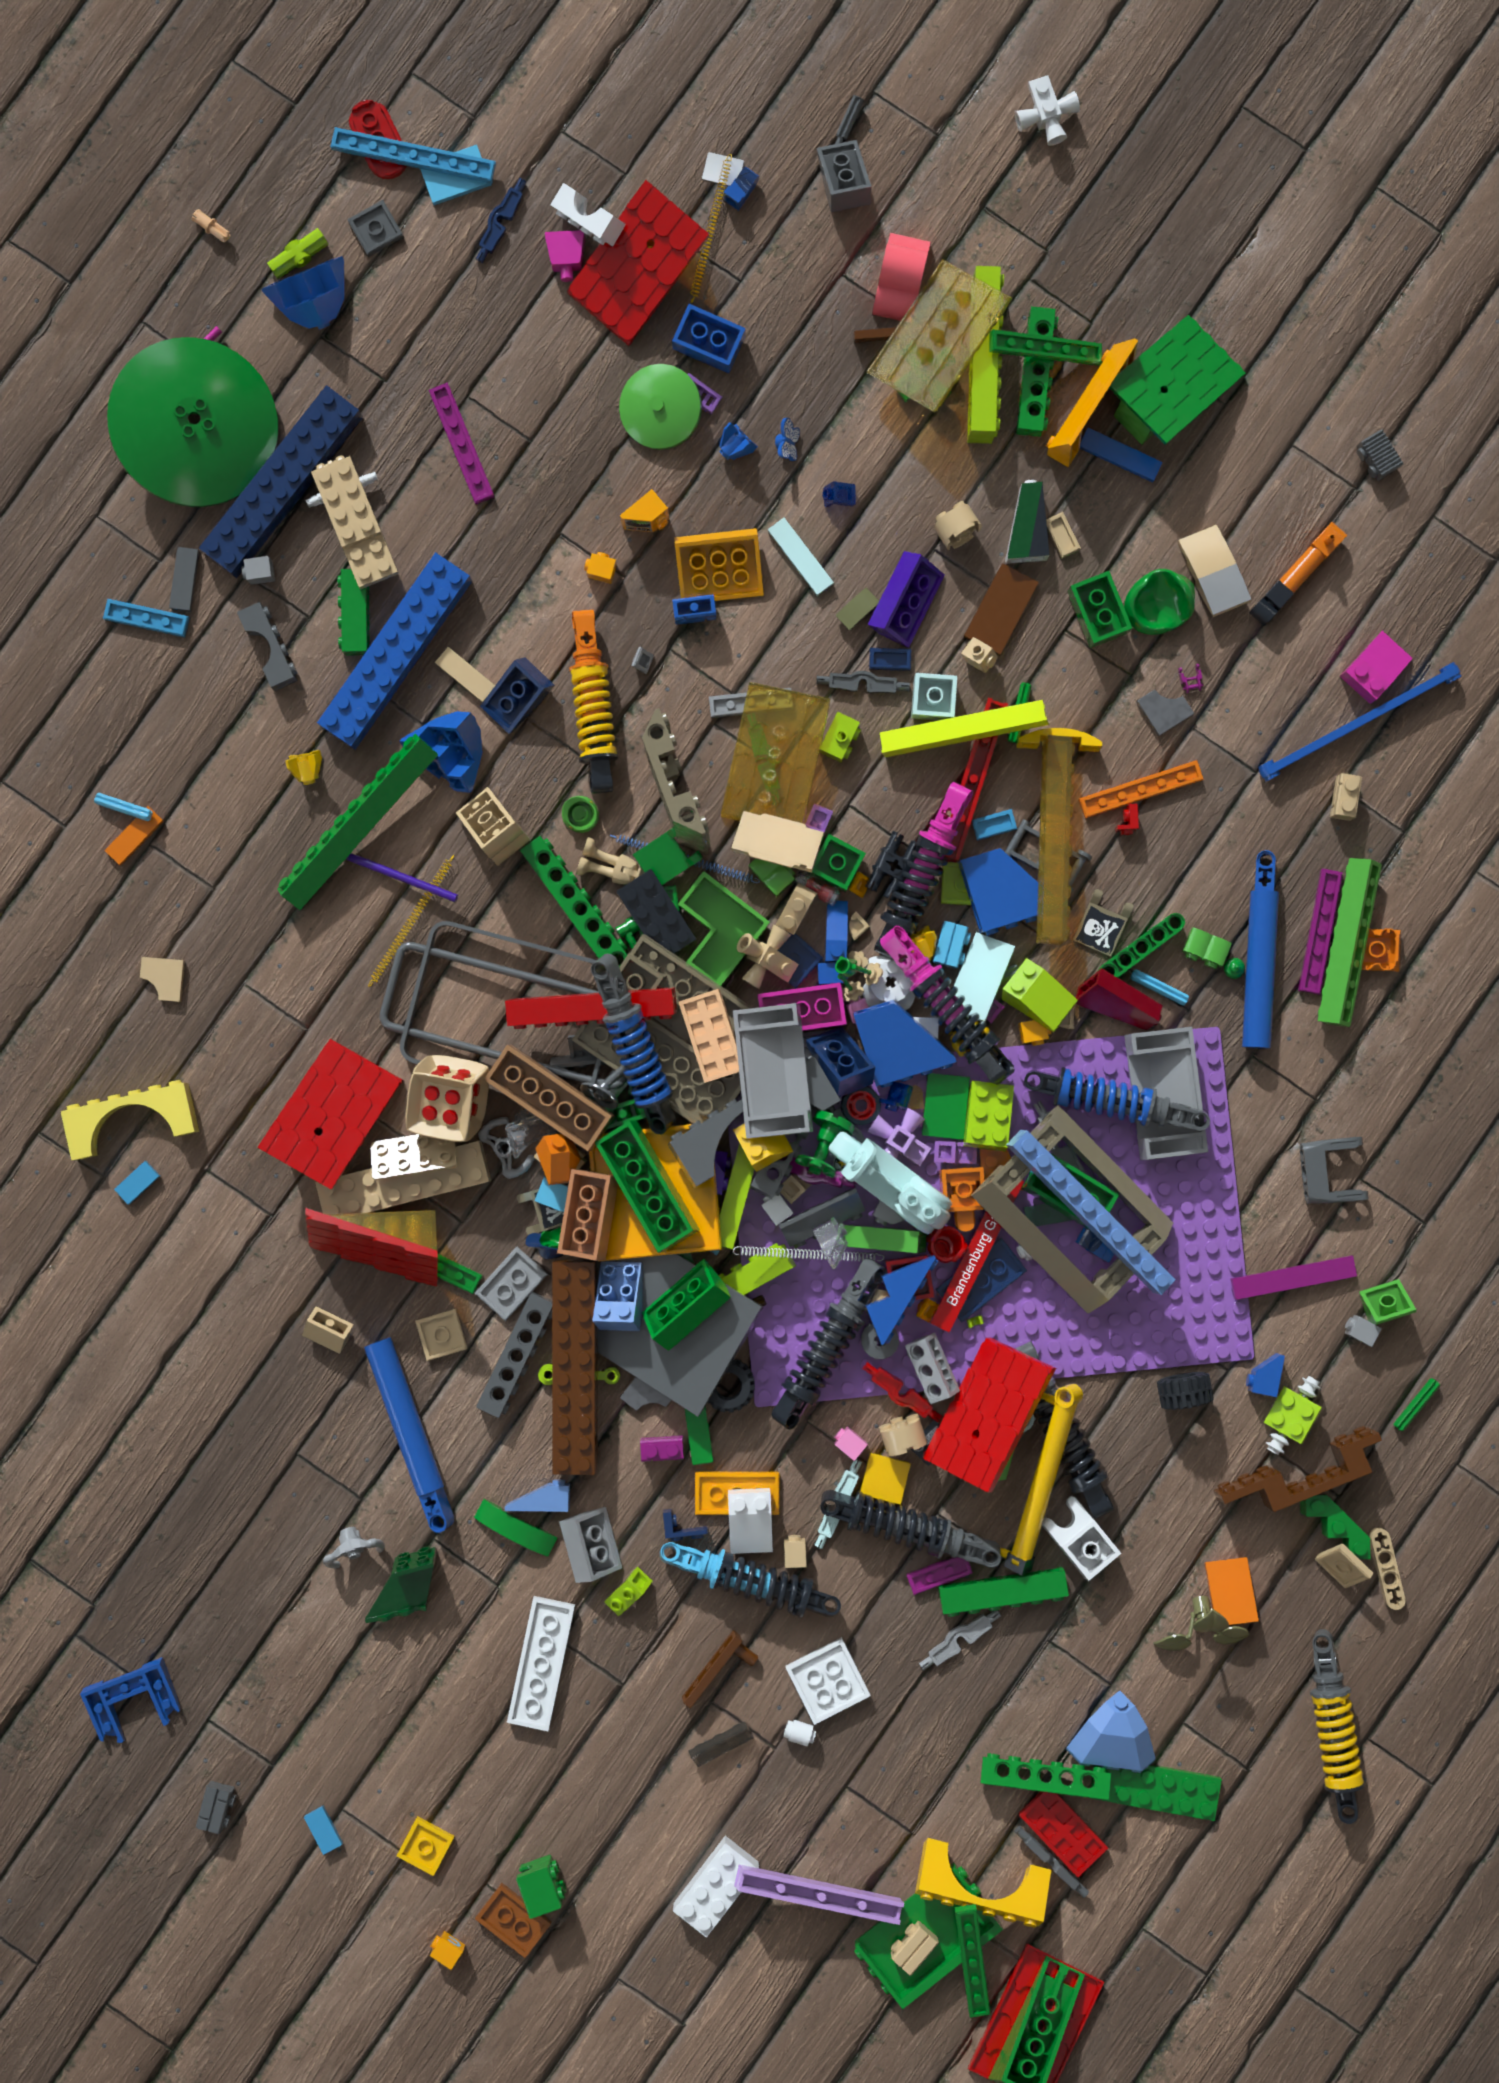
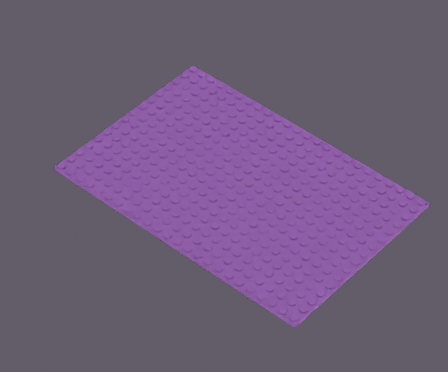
M1218 1027L1193 1029L1203 1111L1210 1118V1125L1205 1129L1208 1152L1140 1160L1136 1123H1130L1129 1116L1126 1115L1123 1121L1118 1119V1113H1115L1113 1118H1109L1106 1110L1103 1111L1102 1115H1097L1094 1106L1092 1111L1088 1113L1085 1111V1102H1083L1079 1110H1075L1074 1099H1072L1069 1107L1060 1106L1173 1222L1167 1239L1152 1254L1176 1279L1162 1295L1153 1293L1134 1274L1108 1302L1088 1314L1034 1259L1028 1261L1025 1258L1021 1259L1016 1249L1019 1246L1018 1243L1001 1227L995 1242L1002 1238L1027 1269V1272L967 1318L971 1319L972 1317L982 1315L984 1324L969 1328L966 1320L961 1323L956 1318L950 1332H947L917 1317L918 1304L924 1299L915 1300L910 1308H905L903 1312L905 1317L902 1323L894 1327L899 1336V1346L896 1352L886 1359H875L870 1357L861 1345L862 1331L872 1322L871 1318H869V1313L863 1311L860 1318L864 1321V1326L862 1325L858 1332L853 1330L856 1337L855 1339H847L850 1343L848 1349L841 1348L844 1357L842 1359L835 1358L838 1362V1367L835 1369L829 1368L832 1371V1377L824 1378L827 1383L826 1387H817L821 1392L817 1401L888 1395L886 1390L872 1381V1375L862 1369L866 1362L876 1369L882 1367L887 1372L900 1378L903 1381V1386L899 1394L906 1393L911 1388H914L917 1392L924 1391L921 1381L916 1375L913 1363L908 1357L905 1345L934 1332L959 1387L968 1368H971L981 1344L989 1337L1014 1349L1031 1341L1040 1361L1057 1368L1052 1378L1253 1359L1254 1348L1248 1298L1234 1299L1230 1280L1231 1278L1246 1276L1220 1029ZM1124 1036L1052 1042L1037 1046L1021 1045L999 1048L1006 1058L1012 1062L1015 1069L1013 1074L1000 1083L1014 1085L1009 1141L1020 1130H1028L1031 1133L1039 1124L1037 1120L1039 1114L1033 1106L1034 1104L1041 1101L1047 1112H1051L1056 1107L1053 1105V1095L1029 1090L1025 1086V1075L1031 1070L1058 1075L1061 1068L1065 1067L1071 1070L1072 1076H1075L1077 1072H1082L1083 1082L1087 1075L1091 1074L1094 1076V1085L1099 1077H1103L1106 1085L1110 1080H1115L1116 1087L1122 1082L1127 1084V1090L1131 1087ZM952 1052L957 1061L953 1063L952 1067L947 1069L939 1067L933 1069L932 1072L934 1074L970 1077L969 1085L972 1080L992 1083L976 1062L969 1065L965 1056L959 1057L957 1052ZM919 1073L913 1075V1078L908 1081L896 1080L893 1081L891 1086L881 1088V1086L876 1087L874 1080L873 1084L867 1086L878 1094L881 1102L879 1115L893 1129L896 1125L901 1126L907 1108L923 1117L927 1075ZM1030 1075L1028 1082L1030 1085L1036 1086L1040 1083V1078L1037 1075ZM741 1092L736 1098L737 1102L742 1100ZM843 1096L840 1097V1101L838 1103L833 1105L835 1109L839 1108L841 1112V1102ZM860 1099L855 1103V1108L860 1112L864 1111L867 1107L864 1100ZM744 1112L728 1125L732 1169L739 1147V1141L733 1129L745 1123ZM813 1120V1132H809L806 1140L802 1138L798 1145L802 1147L799 1155L813 1157L819 1141L816 1138L821 1127ZM873 1122L866 1125L853 1124L862 1132L865 1140L866 1138L870 1139L884 1150L888 1147L884 1144L886 1139L867 1132ZM923 1122L911 1133L915 1136L914 1138L931 1148L921 1166L916 1165L900 1154L897 1157L898 1161L940 1192L939 1170L980 1167L979 1148L977 1164L934 1162L935 1141L964 1142V1140L922 1136ZM795 1134L785 1135L789 1142L796 1141ZM1061 1139L1057 1146L1062 1148L1067 1146V1144ZM1007 1148L1012 1158L1015 1154L1009 1148ZM830 1151L825 1163L833 1167L835 1156ZM1077 1155L1079 1162L1084 1168L1082 1172L1108 1187ZM754 1169V1172H753V1176H752L751 1183H752V1181H753V1179H754V1177H755V1175H756V1173H757V1172L755 1171V1169ZM771 1169L767 1171V1176L769 1179L775 1180L778 1178V1173ZM1028 1173L1022 1180L1024 1181V1183L1027 1180L1030 1173ZM783 1176L782 1181H781V1184H782L788 1177ZM824 1183L811 1185L792 1204L780 1193L793 1212L785 1220L852 1187L843 1185L842 1188H838ZM857 1183L855 1188L866 1211L862 1212L863 1216L859 1219L851 1221L849 1218L843 1221L844 1226L860 1225L918 1230L906 1220L895 1224L887 1222L886 1226L874 1221L876 1216H873L872 1213L879 1199ZM749 1187L738 1228L742 1266L750 1263L748 1259L753 1256V1248L761 1247L766 1249L776 1243L778 1246L785 1244L788 1250H793L792 1259L796 1264V1267L745 1295L750 1299L763 1295L767 1303L763 1306V1310L748 1335L751 1371L755 1381V1405L757 1407L776 1406L786 1391L781 1386L782 1382L789 1376L793 1378L792 1382L795 1383L797 1379L790 1374V1371L792 1369L799 1372L803 1370L796 1365V1361L802 1360L807 1363L808 1359L802 1355V1351L807 1350L810 1352L811 1347L808 1346V1341L816 1342L817 1338L813 1335L814 1331L822 1332L823 1329L819 1326L820 1321L828 1322L829 1319L825 1316V1313L830 1306L829 1304L831 1302L836 1304L840 1302V1299H842L841 1294L846 1291L850 1281L858 1271L864 1253L875 1254V1261L885 1267V1260L927 1254L930 1257L931 1255L927 1249L928 1242L926 1252L923 1253L843 1246V1241H841V1231L844 1229V1226L836 1230H832V1228L824 1230L825 1235L815 1240L813 1237L805 1240L806 1244L795 1249L794 1246L789 1247L779 1224L776 1226L762 1207L764 1203L763 1198L766 1196ZM1019 1191L1013 1204L1090 1282L1093 1281V1276L1101 1268L1107 1270L1118 1258L1114 1254L1110 1263L1085 1250L1084 1247L1075 1242L1083 1229L1082 1225L1026 1191ZM1119 1197L1117 1198L1109 1213L1133 1235L1138 1229L1141 1230L1146 1223H1143ZM974 1210L975 1226L970 1231L965 1232L956 1228L954 1212H949L951 1217L945 1226L954 1227L963 1235L965 1242L969 1245L985 1210ZM804 1250H807V1251H808V1259H806V1253H807V1252L804 1251ZM823 1251H826V1252H827V1259H826V1260H825V1252H823ZM830 1251H833V1252L830 1253L831 1259L829 1260V1259H828L829 1252H830ZM843 1251L842 1260L840 1261V1252ZM959 1258L955 1263L952 1261L949 1263L938 1261L933 1271H930L934 1297L929 1298L930 1300L940 1304L942 1297L935 1289L955 1274L962 1258ZM882 1281L878 1289L887 1291ZM876 1336L874 1339L877 1341V1345H880V1340Z

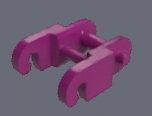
M1195 664L1197 675L1190 678L1184 677L1182 667L1178 668L1180 682L1184 684L1183 690L1186 693H1189L1191 689L1198 688L1199 691L1202 689L1203 684L1200 682L1202 673L1199 670V664ZM1196 680L1197 684L1188 686L1187 681Z

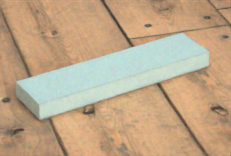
M782 518L768 529V533L816 596H819L834 584L785 518Z

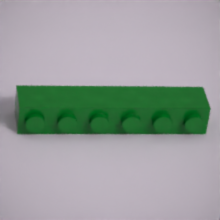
M1062 1567L1032 1571L1024 1575L1011 1574L938 1586L941 1610L943 1615L947 1614L948 1617L960 1615L959 1612L968 1611L969 1614L979 1613L980 1609L989 1608L990 1611L999 1610L1001 1606L1009 1605L1011 1608L1020 1607L1022 1603L1026 1602L1041 1604L1046 1599L1061 1601L1064 1600V1597L1069 1596L1066 1574Z

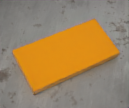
M695 1471V1515H729L728 1490L770 1488L771 1515H779V1472Z

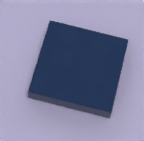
M796 933L794 935L791 934L787 941L778 949L780 953L799 964L788 982L795 989L823 959L819 953Z

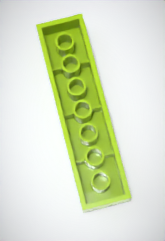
M976 266L972 278L967 443L992 444L994 437H997L1000 429V418L996 417H998V410H1000L1001 397L997 396L1001 389V377L998 376L1002 366V356H999V353L989 352V331L992 329L1001 330L1003 326L1001 308H1003L1004 295H1001L1004 286V274H1001V267Z

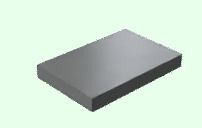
M517 1246L480 1286L475 1294L506 1321L548 1273Z

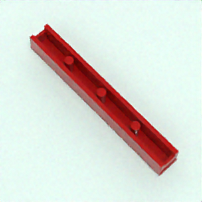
M988 697L983 712L1007 707L1008 703L994 701ZM998 735L976 739L973 742L960 783L961 786L972 790L973 795L956 828L958 833L951 842L956 846V850L949 856L945 855L948 861L954 863L959 861Z

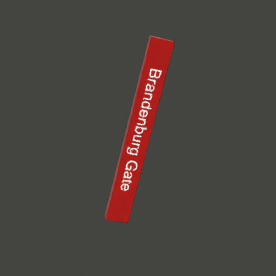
M1021 1181L1007 1195L1012 1203H1014L1024 1181ZM986 1211L930 1322L947 1332H950L1001 1229V1226Z

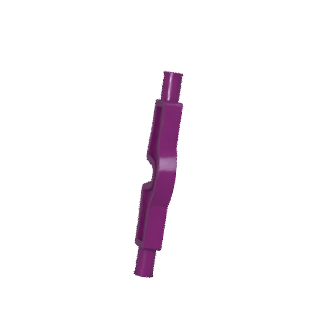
M785 1156V1157H783V1158H781V1159H779V1160H780V1161H785V1160L787 1159V1156ZM792 1158L790 1165L793 1166L790 1174L797 1175L805 1183L812 1185L824 1183L838 1188H842L843 1185L855 1188L857 1182L847 1180L841 1171H837L834 1178L826 1176L822 1172L820 1175L809 1174V1167L797 1164L795 1162L796 1158Z

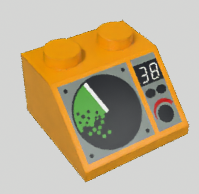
M651 489L620 515V519L625 530L654 532L657 529H663L668 524L669 512L668 507Z

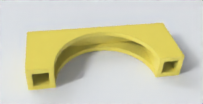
M176 1080L168 1082L169 1086L161 1088V1085H154L148 1087L149 1091L141 1092L138 1089L129 1091L128 1096L120 1097V1094L108 1096V1100L100 1102V1099L87 1101L88 1105L80 1107L79 1104L66 1106L67 1110L61 1111L71 1160L98 1156L97 1139L102 1125L114 1112L129 1105L139 1104L156 1110L169 1123L174 1136L199 1132L189 1084Z

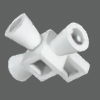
M1048 75L1029 81L1028 88L1034 102V108L1015 111V121L1019 131L1022 132L1037 123L1039 130L1046 129L1049 146L1063 142L1067 135L1059 124L1061 114L1080 112L1077 94L1073 91L1057 101Z

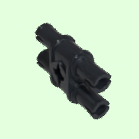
M892 831L886 846L880 849L881 852L875 864L872 865L873 872L865 884V887L870 889L874 882L871 891L877 892L883 877H890L891 882L883 895L887 899L891 892H900L901 888L897 887V882H905L906 878L902 877L901 874L903 871L909 872L911 869L906 866L907 861L914 862L916 859L911 856V852H919L920 850L917 846L913 850L916 842L911 840L904 856H898L896 852L904 836L899 834L895 841L898 834L895 831ZM894 861L897 862L899 870L891 871V866L888 864H892ZM891 896L890 900L895 902L896 898Z

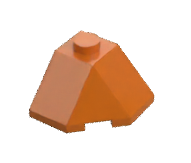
M562 1133L544 1136L535 1149L548 1184L568 1183L571 1169H576L581 1160L575 1143Z

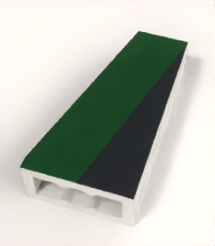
M1027 480L1021 484L1005 559L1006 564L1047 561L1049 557L1043 482Z

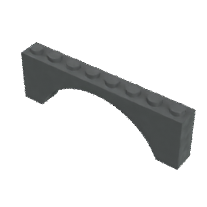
M805 1057L811 1109L825 1111L838 1103L840 1098L816 1058L813 1057L809 1060L808 1057ZM736 1099L730 1101L725 1105V1110L720 1113L718 1110H715L707 1115L708 1120L703 1123L698 1120L688 1126L690 1129L688 1132L683 1134L680 1131L670 1137L672 1141L668 1143V1146L693 1188L714 1176V1159L719 1140L728 1125L738 1115L743 1113L742 1100L738 1102Z

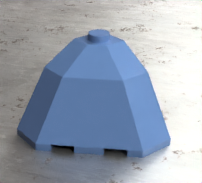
M1118 1691L1087 1720L1066 1748L1080 1765H1099L1102 1768L1119 1770V1768L1130 1769L1132 1772L1141 1773L1156 1759L1148 1727L1135 1705L1121 1691Z

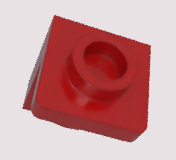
M1129 804L1126 810H1123V820L1127 822V825H1117L1115 832H1121V835H1132L1133 831L1139 829L1138 804Z

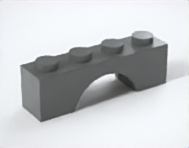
M258 602L238 611L237 614L245 631L249 635L266 638L270 644V658L262 669L271 688L277 691L296 682L295 675L298 674L293 662L289 663L286 657L289 655L285 644L281 645L278 639L281 634L277 626H272L270 619L273 617L267 606L264 607Z

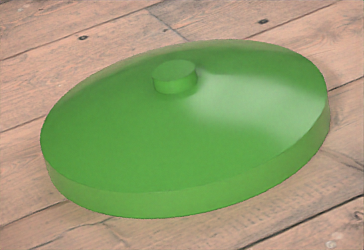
M654 364L640 369L627 381L621 393L619 411L624 428L635 441L651 449L664 450L682 444L693 434L700 421L702 401L696 384L684 371L672 365Z

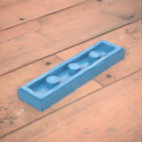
M107 599L103 619L185 638L190 617Z

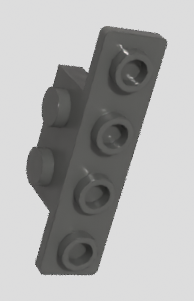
M575 1035L568 1036L570 1055L551 1057L550 1065L563 1069L573 1066L583 1068L589 1064H596L597 1057L572 1041Z

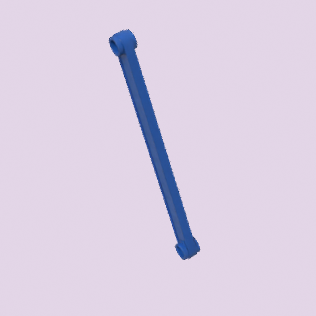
M1452 662L1441 668L1439 675L1275 763L1273 760L1264 763L1258 767L1262 779L1265 782L1280 775L1279 770L1442 682L1445 681L1446 684L1457 680L1462 677L1460 669Z

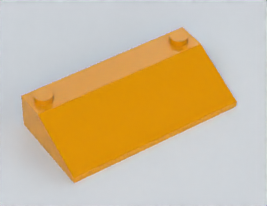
M1137 339L1114 344L1110 351L1106 350L1101 359L1103 363L1055 437L1051 436L1046 445L1049 457L1067 467L1070 466L1079 452L1084 426L1116 376L1135 360L1138 346Z

